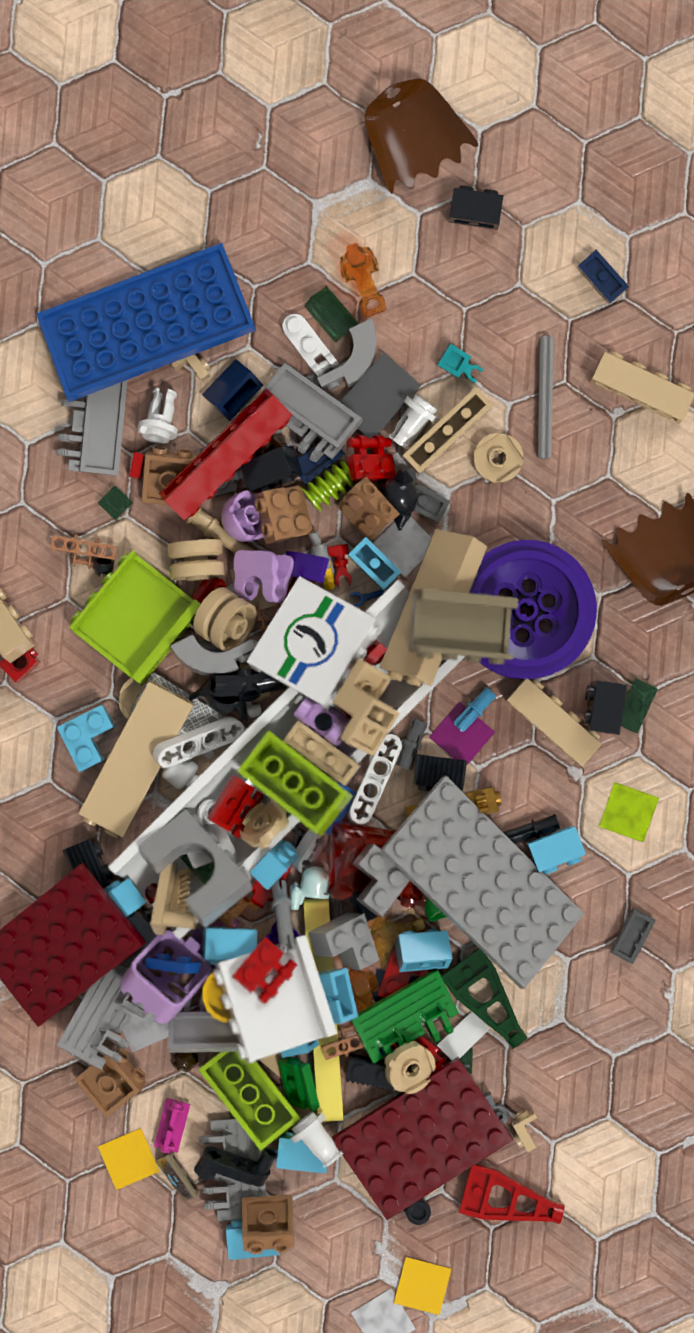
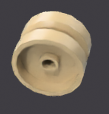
M192 540L167 544L169 558L184 560V562L175 563L169 567L170 580L200 581L225 576L224 563L222 561L208 560V558L223 554L222 540Z
M217 588L203 600L197 610L193 625L195 633L207 641H211L213 645L224 652L241 645L251 633L256 622V608L227 588Z

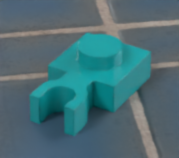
M451 343L448 344L436 364L456 378H459L461 373H464L465 377L472 383H476L477 380L472 378L471 371L476 369L479 372H483L484 370L478 365H470L468 362L471 356Z

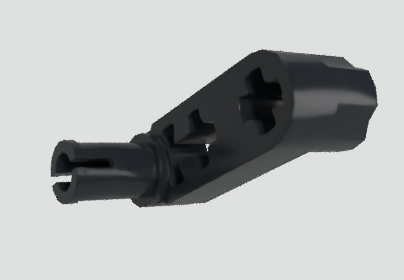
M207 1146L194 1166V1172L199 1178L206 1181L214 1179L215 1175L219 1174L248 1185L261 1187L270 1175V1168L278 1158V1152L274 1148L267 1146L263 1149L259 1159L253 1161L216 1147Z

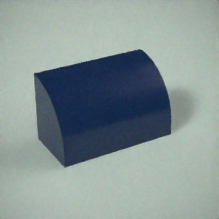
M235 359L208 387L202 396L230 421L264 385L252 371Z

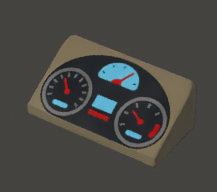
M172 1151L163 1154L156 1160V1163L182 1200L187 1201L198 1195V1187Z

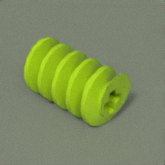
M342 459L340 460L341 468L332 465L333 474L325 470L323 472L324 480L319 476L315 477L316 486L309 481L307 483L308 491L301 487L313 507L320 512L323 511L322 502L328 506L331 505L330 496L339 500L338 491L346 495V485L351 488L355 486L354 481H351L349 468Z

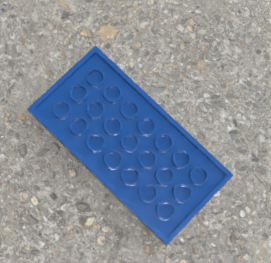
M222 243L36 313L68 402L256 331Z

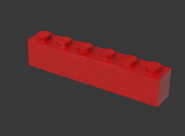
M266 388L159 495L184 521L188 517H192L198 512L199 506L206 499H211L216 494L217 488L224 482L231 480L235 475V471L242 464L244 465L252 459L253 453L257 449L268 444L271 436L278 429L280 430L288 424L292 414Z

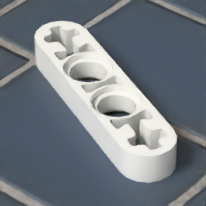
M228 716L159 743L153 750V759L162 767L174 766L236 741L243 734L244 726L235 717ZM214 732L212 741L205 743L206 735ZM192 741V747L184 752V744Z
M386 735L377 752L372 756L348 811V817L355 825H364L371 819L402 748L401 740L396 735ZM394 741L393 746L396 747V750L392 749L387 758L378 756L379 753L381 755L385 754L387 746L384 745V742ZM376 762H383L386 765L387 771L384 775H377L374 772L373 766ZM372 784L376 787L377 793L375 797L369 798L365 796L363 792L365 785ZM359 798L364 802L372 803L371 807L368 804L365 806L363 813L366 815V818L362 817L360 820L356 819L357 814L354 813V809L358 810L362 806L363 802L358 801Z

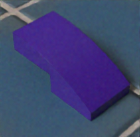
M286 551L285 555L291 556L294 561L290 578H299L300 576L309 582H324L329 558Z

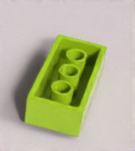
M270 731L265 734L237 770L321 837L353 797Z
M220 1052L198 1069L260 1151L301 1119L257 1060L246 1063L245 1059H240L238 1052Z

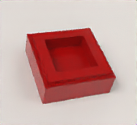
M134 452L129 474L131 479L140 481L142 478L145 464V456L142 453Z

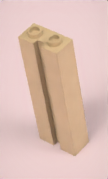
M435 529L379 667L388 672L392 680L401 682L402 679H406L407 683L416 687H420L421 684L432 686L442 661V654H433V658L417 657L418 652L409 651L413 590L429 589L469 593L487 549V546L475 537Z
M153 680L148 682L79 812V815L83 816V821L93 826L98 824L104 827V831L115 838L118 835L123 837L126 834L161 768V765L153 759L154 748L159 743L178 736L195 702L170 691Z

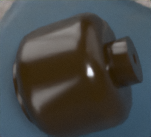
M195 1052L172 1053L171 1055L174 1061L172 1066L177 1071L181 1069L186 1073L198 1064V1056Z

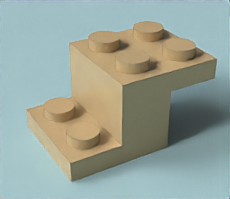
M359 658L352 667L343 686L338 690L333 703L353 715L340 739L374 756L400 712L379 700L392 677Z

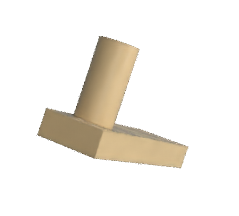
M299 720L283 740L287 745L344 787L360 767V765Z
M176 860L163 869L159 876L151 919V927L154 933L158 935H165L166 926L191 929L196 927L197 919L192 913L169 911L177 871Z

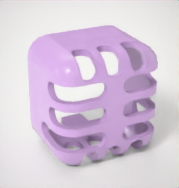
M166 930L165 935H157L133 961L120 980V990L123 994L126 992L130 993L134 1004L140 1002L144 1006L143 1011L146 1014L149 1012L153 1013L156 1017L155 1022L166 1024L181 1011L211 974V966L197 952L201 945L192 937L185 942L182 938L179 940L173 931ZM169 946L174 951V954L171 956L172 959H176V956H189L192 962L201 963L200 973H196L186 986H181L178 981L183 973H177L172 977L168 975L167 971L159 970L161 977H156L145 968L144 958L156 957V953H162ZM137 966L140 969V971L152 981L153 985H151L145 978H143L137 972ZM168 984H175L188 995L185 998L179 997L169 988ZM161 992L166 993L170 998H172L177 1003L171 1002Z

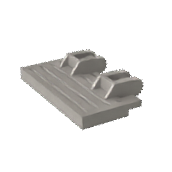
M286 363L283 364L263 389L264 391L267 388L292 414L285 427H288L301 438L310 430L298 447L300 453L303 454L308 451L317 438L321 439V442L310 455V460L314 463L323 454L333 460L348 438L352 436L363 422L360 416ZM284 428L278 429L274 434H279Z
M128 380L84 397V402H68L67 399L61 400V406L85 409V411L73 410L71 432L82 433V436L58 434V440L62 442L80 443L79 451L57 449L56 451L57 456L80 459V461L68 460L67 471L118 476Z
M119 964L90 986L56 1047L99 1070L102 1069L106 1060L98 1056V1052L120 1063L122 1059L120 1054L106 1048L102 1044L107 1038L122 1048L127 1049L130 1043L127 1040L110 1032L112 1030L121 1035L131 1015L123 1012V1008L141 1018L146 1016V1013L143 1011L144 1009L127 1001L131 994L128 992L123 994L120 990V980L128 970L127 968Z
M202 994L199 998L200 1012H191V998L184 1006V1012L180 1011L169 1022V1053L238 1052L237 1044L240 1043L237 1034L233 1035L229 1023H222L212 1018L205 1009Z
M235 1117L210 1120L211 1131H222L223 1134L199 1136V1143L223 1142L222 1150L253 1161H257L263 1152V1149L259 1150ZM219 1174L215 1175V1182L226 1181V1184L202 1187L203 1193L206 1194L226 1192L227 1199L204 1202V1209H217L218 1221L242 1219V1198L267 1196L266 1182L263 1186L257 1187Z

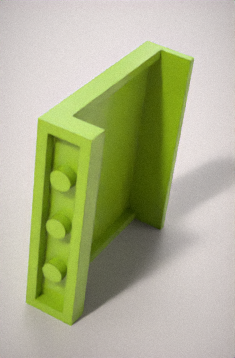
M132 550L130 554L125 553L117 563L119 567L114 573L110 572L106 575L101 583L103 587L98 593L94 591L86 600L88 605L82 612L77 611L70 620L71 626L69 628L142 687L171 651V645L177 643L194 623L195 615L201 603L193 600Z

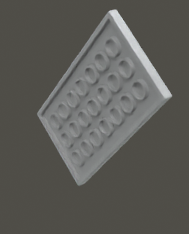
M443 776L380 851L520 989H525L584 913L543 872H538L536 865L484 813L479 814V808L447 776Z

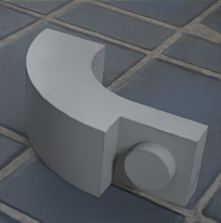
M372 318L349 329V335L353 342V352L345 364L317 378V382L322 390L326 388L328 391L336 389L342 385L340 382L342 380L350 388L369 370L376 351V330Z
M191 635L171 645V651L177 660L189 670L200 675L211 676V674H234L238 672L239 668L236 661L239 660L240 663L246 662L256 646L251 639L229 651L215 653L201 647L194 635Z

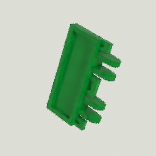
M433 969L357 1013L358 1018L350 1021L365 1051L374 1064L383 1059L378 1048L381 1047L385 1057L392 1053L390 1045L396 1043L399 1048L405 1042L410 1043L425 1034L421 1025L422 1022H424L434 1042L440 1040V1035L433 1023V1020L439 1018L444 1031L448 1035L453 1033L454 1030L448 1018L454 1017L459 1012L439 971Z

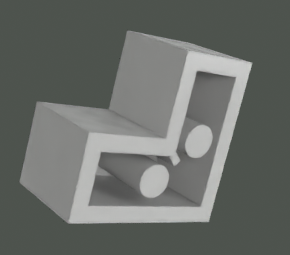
M367 844L352 863L371 879L356 900L375 915L383 917L410 880L376 845Z
M347 912L308 932L316 956L334 957L339 954L343 968L362 970L379 961L364 913Z

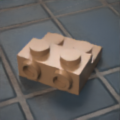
M153 446L152 450L148 449L145 455L142 503L169 506L159 493L197 455H192V451L189 449H178L177 453L167 452V447Z
M367 477L357 483L337 505L364 538L367 537L371 542L400 515Z
M301 485L262 491L254 495L255 509L259 513L261 533L265 537L266 544L307 536L313 533Z
M116 1045L110 1050L120 1054L122 1057L120 1063L102 1055L101 1057L106 1062L101 1070L90 1065L74 1079L106 1118L140 1092L147 1084L145 1073L138 1067L134 1068L128 1061L129 1054L123 1048L118 1049Z
M292 1194L242 1198V1240L244 1251L260 1254L263 1250L274 1249L276 1252L283 1253L288 1251L289 1248H295Z

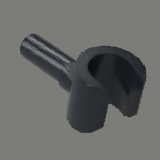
M301 821L295 826L296 835L292 843L295 849L306 834V832L300 833L298 831Z

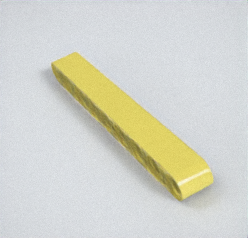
M304 899L306 937L317 972L333 969V957L316 956L308 933L330 922L329 899ZM338 1032L337 1034L318 1039L319 1045L313 1049L316 1093L320 1105L317 1112L318 1114L322 1112L326 1117L323 1122L343 1120L340 1059L337 1056L325 1060L321 1048L322 1045L338 1040ZM333 1046L327 1048V1054H331L336 1051L335 1047Z

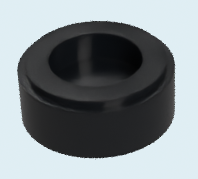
M420 1199L407 1207L406 1216L408 1220L415 1225L426 1223L431 1216L429 1203L424 1199Z

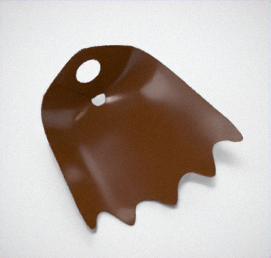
M421 78L392 84L370 103L365 112L368 136L384 181L391 194L394 192L396 180L401 181L408 188L414 189L415 176L418 173H426L431 177L437 178L439 165L442 160L450 159L456 163H461L462 144L467 143L474 147L479 145L472 132L431 83ZM396 88L401 89L396 96L387 98L390 91ZM396 102H401L398 108L393 107V104Z
M690 493L686 494L685 504L681 510L668 502H664L662 515L659 519H651L640 514L638 516L637 529L633 533L618 527L616 529L617 545H612L602 539V543L638 591L650 603L662 606L694 593L693 589L691 592L681 595L684 591L694 588V500ZM678 585H685L682 589L677 590Z

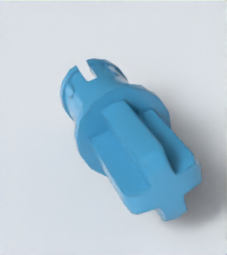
M484 687L471 703H467V708L455 719L454 725L464 732L478 716L482 717V712L497 698L496 695L487 687Z

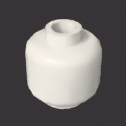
M192 759L168 768L161 767L163 769L162 777L176 789H182L185 785L189 787L198 778L195 774L198 770V765Z

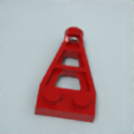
M475 1164L470 1167L459 1213L482 1220L542 1221L560 1224L565 1204L547 1199L494 1168ZM494 1185H500L510 1191L512 1198L507 1207L496 1208L488 1204L490 1192ZM519 1195H524L536 1202L533 1212L527 1213L515 1209ZM549 1208H552L551 1215H548Z

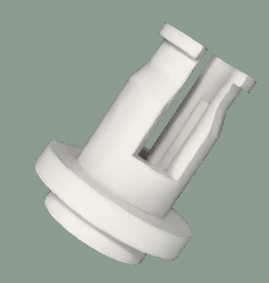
M154 388V397L150 403L148 417L146 420L139 421L137 430L138 433L143 434L144 439L154 443L165 444L177 437L178 430L175 426L171 425L174 414V400L177 398V393L167 389L163 413L159 414L163 394L159 393V388Z
M415 394L413 399L409 396L404 399V402L409 407L397 423L393 434L389 435L393 441L407 450L410 449V444L419 436L429 420L437 423L440 419L435 415L438 409L417 394Z
M312 1111L291 1128L294 1134L290 1138L294 1143L302 1140L314 1156L320 1159L323 1163L322 1166L328 1167L343 1153L337 1149L334 1141L321 1124L326 1118L321 1112L315 1115Z

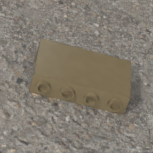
M415 589L413 590L409 651L418 652L417 657L433 658V654H442L441 659L457 660V656H466L465 661L481 662V658H489L490 664H504L505 660H513V654H508L511 609L518 608V598Z

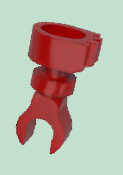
M348 544L328 546L329 556H335L333 564L337 568L335 576L336 585L339 587V577L345 575L348 577L350 586L352 577L346 567L348 559H345V555L349 554Z

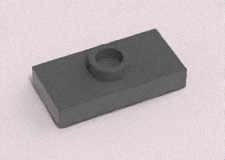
M632 908L610 953L633 964L656 920Z

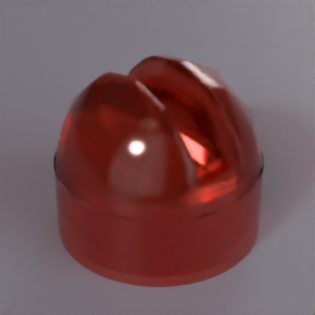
M151 883L145 889V897L150 904L155 902L158 883Z

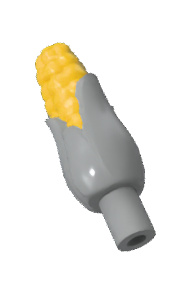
M318 532L309 534L312 544L310 554L329 558L323 585L326 590H333L335 587V579L333 577L336 573L328 548L325 543H321Z

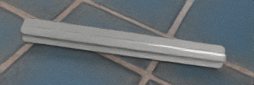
M541 336L539 459H550L552 454L554 341L552 336Z

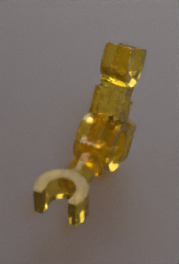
M423 917L402 924L392 921L383 922L381 918H377L371 928V936L374 937L376 931H378V938L375 939L374 945L378 956L382 959L380 968L385 967L387 963L385 953H390L391 947H393L399 934L405 931L426 929Z

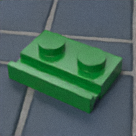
M281 1057L278 1059L288 1102L302 1109L310 1108V1111L314 1112L320 1105L310 1064L307 1062L302 1064L301 1060L291 1057Z

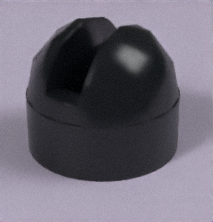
M99 557L94 559V572L99 577L101 574H105L106 577L108 573L113 572V560Z

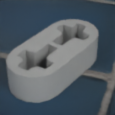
M309 829L296 848V853L299 857L291 866L300 873L312 867L328 841V834L325 832L321 837Z

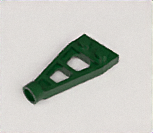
M478 948L441 975L445 985L454 997L501 1035L511 1049L519 1046L528 1038L518 1024L495 966L481 949ZM481 978L487 979L493 990L492 998L485 1003L478 1002L468 992L469 987ZM497 1001L502 1004L507 1013L506 1019L500 1023L495 1022L487 1013V1008ZM512 1030H516V1032L509 1037V1033Z

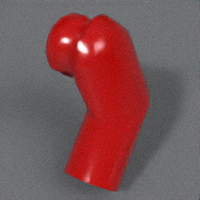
M220 578L203 580L191 598L202 603L212 591L217 588H227V585Z

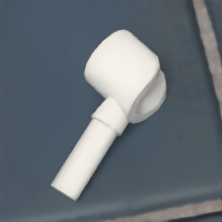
M251 701L246 702L249 717L252 719L259 718L262 715L260 703L252 705Z

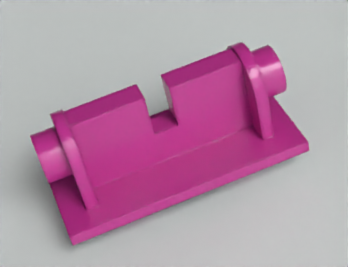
M166 1098L154 1147L160 1148V1151L163 1153H170V1151L178 1153L191 1104Z

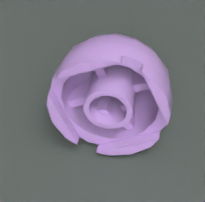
M244 491L229 498L224 504L221 513L224 530L230 537L240 542H251L264 537L261 533L259 513L255 509L254 495L256 494H252L250 491Z

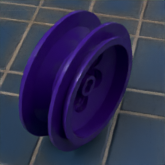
M537 540L508 542L484 554L469 593L498 596L501 589H507L511 592L512 598H518V608L511 609L508 654H513V660H505L504 664H490L489 658H481L479 663L498 675L525 680L555 674L575 661L588 645L597 618L595 591L588 574L579 562L563 549ZM529 579L534 583L535 588L533 592L527 593L523 591L521 587L523 580ZM548 594L554 598L552 608H546L542 605L541 599L543 595ZM521 604L531 608V615L529 617L526 614L521 615L519 611ZM541 619H547L551 623V629L548 633H543L539 630L538 623ZM518 629H525L527 631L528 639L526 642L521 643L516 640L515 633Z

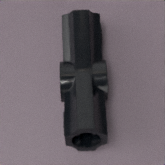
M250 668L239 670L235 674H211L208 686L210 695L239 696V699L244 702L256 700L263 693L287 688V685L263 671L259 673Z

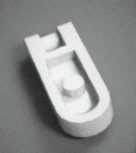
M291 314L284 319L282 325L285 336L317 378L324 375V372L328 369H334L339 365L338 361L305 318L298 314ZM322 355L325 360L318 365L315 359Z

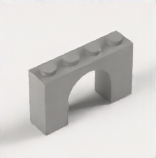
M185 809L142 843L138 849L142 858L156 874L187 853H201L214 861L215 870L212 878L185 901L188 910L206 928L252 890L250 883L252 877L244 867L240 869L234 863L236 860L228 849L223 851L218 846L220 842L211 831L207 833L202 828L204 824L196 814L191 816Z

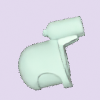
M317 866L307 868L303 872L301 885L294 882L290 886L288 899L291 900L292 910H299V906L302 905L305 897L329 899L330 893L327 887L330 876L324 868Z

